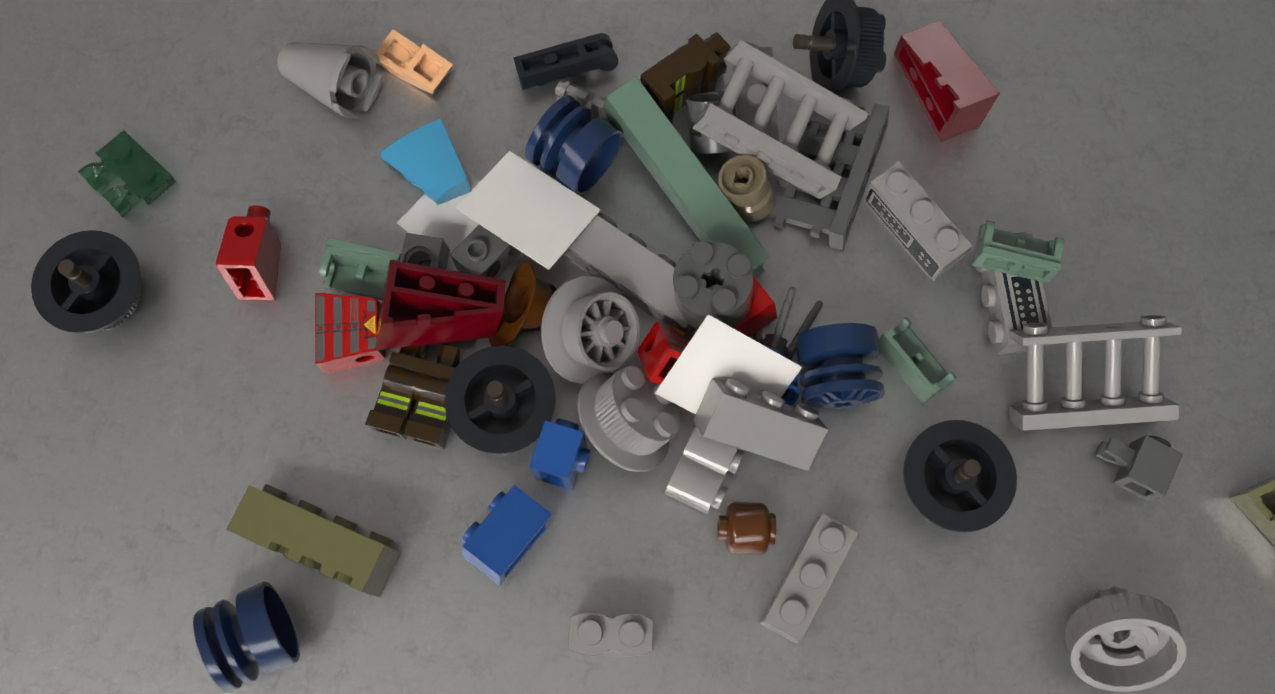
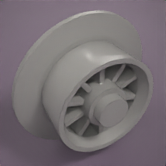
M579 276L563 283L549 299L541 324L542 345L548 362L561 377L578 384H584L596 374L612 373L614 370L624 366L635 353L640 336L638 315L631 302L620 295L609 282L594 276Z

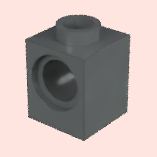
M406 233L400 262L418 264L423 260H430V267L446 270L450 249L443 238Z

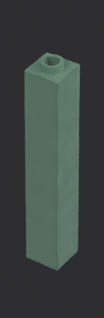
M635 76L605 97L603 110L614 125L623 133L625 140L699 240L720 242L733 246L750 260L754 277L758 278L765 272L762 265L771 257L639 79Z

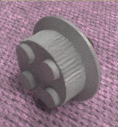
M631 365L620 369L616 373H599L592 376L581 387L577 402L581 425L593 446L613 464L633 472H646L661 464L667 455L669 441L677 434L681 421L678 405L655 394L660 385L649 381L644 368L642 369L641 367L638 368Z

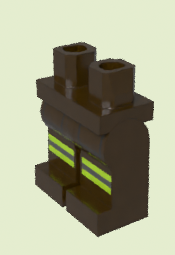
M718 32L706 40H703L696 33L688 39V44L678 48L641 74L640 82L672 125L674 113L683 106H687V97L698 93L715 91L717 78L726 73L727 65L723 58L731 47Z
M429 344L401 347L399 353L392 351L389 359L390 364L385 372L382 388L374 410L370 409L365 425L380 433L406 440L408 438L417 443L445 449L451 427L445 411V391L452 373L462 362L463 352L456 347L441 345L435 363L424 360Z

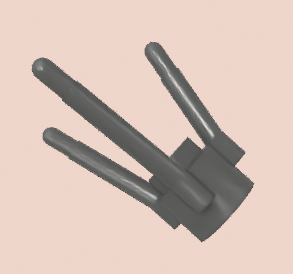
M795 287L788 289L774 334H766L765 338L762 339L763 328L754 334L755 341L764 346L779 350L791 361L796 351L795 339L797 335L811 327L823 306L821 300L815 303L787 348L788 341L782 337L793 304L796 293Z

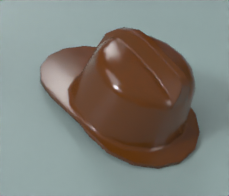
M523 263L518 266L512 275L505 293L503 315L495 336L489 338L491 347L508 346L519 331H532L542 324L546 305L557 288L553 284L537 278L535 270L530 264Z

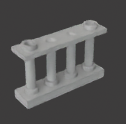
M740 39L727 52L724 60L735 65L736 68L719 105L715 106L710 103L697 116L692 128L739 155L757 157L764 164L766 170L816 198L822 199L837 189L841 176L831 171L829 164L844 129L850 131L866 120L868 113L858 108L854 101L839 97L763 53L759 46ZM749 74L768 84L751 124H747L734 117L732 112ZM781 92L800 103L783 142L768 136L765 131ZM813 111L832 121L814 161L800 154L797 149Z
M1143 315L1140 316V322L1048 328V324L1027 323L1023 325V330H1009L1010 339L1022 346H1027V399L1023 400V405L1009 406V421L1022 431L1179 420V404L1164 397V393L1160 392L1161 336L1181 335L1182 327L1167 322L1165 316ZM1144 338L1143 391L1138 393V397L1125 398L1121 394L1122 339ZM1105 340L1104 394L1100 395V399L1086 400V398L1082 397L1083 342ZM1066 343V397H1062L1061 402L1048 403L1046 400H1043L1044 344Z

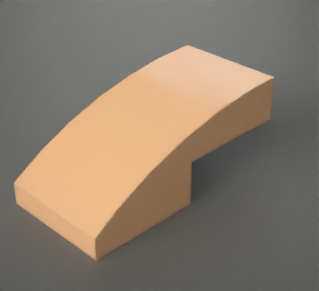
M394 29L391 30L375 52L380 60V63L375 62L376 64L402 80L431 94L435 92L453 67L452 63L426 45L422 44L419 47Z

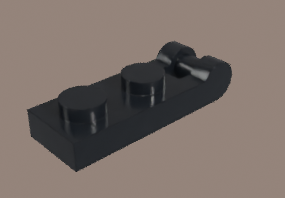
M605 33L594 34L513 57L522 90L540 87L546 83L567 77H575L595 69L609 72L618 65V57L615 50H613L611 39Z

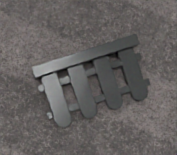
M875 103L871 115H867L866 120L850 131L844 129V141L838 143L829 164L834 166L832 172L841 176L837 189L822 198L820 206L794 199L797 191L808 192L776 175L777 183L782 187H786L784 196L775 194V204L772 211L767 215L769 218L775 219L774 226L783 228L786 222L811 229L810 236L820 238L821 232L829 234V247L844 251L888 127L889 106ZM858 106V108L865 111L864 107ZM813 111L807 124L810 126L807 133H803L797 147L799 153L811 160H815L824 140V137L818 136L820 128L828 130L832 121ZM855 138L862 139L860 146L853 145ZM844 169L851 170L848 178L842 177ZM833 200L839 202L837 210L830 209Z

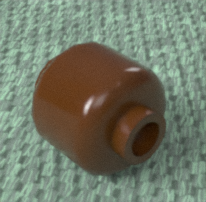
M732 502L727 507L726 516L718 515V540H725L726 548L731 554H764L769 545H775V513H769L764 503Z

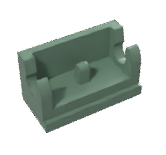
M987 220L986 224L982 223L979 227L972 265L1049 283L1061 271L1064 238L1055 237V241L1041 240L995 229V222Z
M327 237L326 248L319 268V275L324 276L322 285L325 288L382 300L389 261H400L401 253Z
M906 317L894 329L890 328L879 338V348L882 355L921 403L924 404L951 384L957 377L952 371L950 373L946 372L910 328L912 323Z

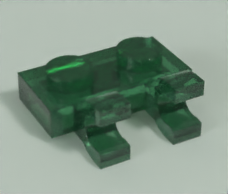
M125 130L95 153L101 162L89 163L78 171L98 194L116 176L125 183L123 186H114L102 194L122 217L140 199L147 205H150L176 183L174 177Z

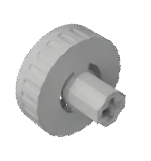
M1115 586L1107 590H1099L1093 597V600L1079 607L1070 616L1065 626V640L1074 672L1085 683L1102 690L1133 692L1157 686L1173 677L1186 660L1187 648L1176 615L1164 602L1148 595L1128 593L1127 590ZM1094 635H1100L1101 640H1096Z

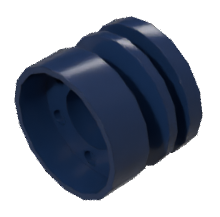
M570 95L563 96L553 103L535 126L528 140L525 155L526 159L536 166L540 165V169L547 174L556 172V180L580 196L593 188L610 167L622 143L623 133L602 117L592 120V111L585 105L580 106V103Z
M862 323L830 324L808 329L797 335L795 341L798 364L801 367L813 369L802 374L799 378L800 385L806 388L801 392L802 404L814 408L845 409L871 403L884 397V385L877 381L883 376L882 369L879 366L866 364L880 356L878 331L874 326Z
M264 581L239 592L235 598V606L228 600H221L214 607H205L198 610L193 616L194 636L201 659L211 678L224 692H232L241 688L243 682L252 683L256 681L259 676V666L266 673H274L299 660V643L291 617L278 592L269 582Z

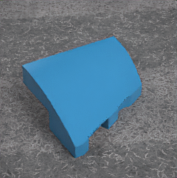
M441 118L408 133L380 152L385 164H390L397 169L409 183L421 188L426 196L437 205L471 192L466 174Z

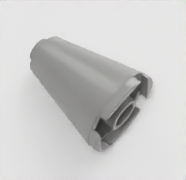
M292 42L287 44L278 55V68L282 76L342 117L358 118L356 114L361 110L367 112L378 96L382 74L376 73L375 62L380 63V60L372 49L365 46Z

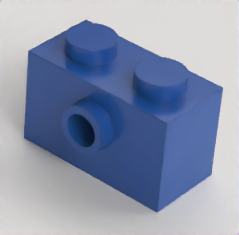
M557 418L555 423L545 420L529 466L536 480L567 490H574L579 471L584 473L591 452L590 449H587L584 432L579 431L580 426L578 424Z
M515 485L507 494L501 491L487 509L490 514L481 524L477 521L474 522L461 539L464 542L462 545V557L499 586L550 526L552 516L549 511Z

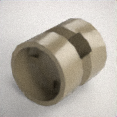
M738 155L729 159L722 166L718 174V184L722 193L744 222H756L765 218L772 211L775 204V194L764 164L757 157Z

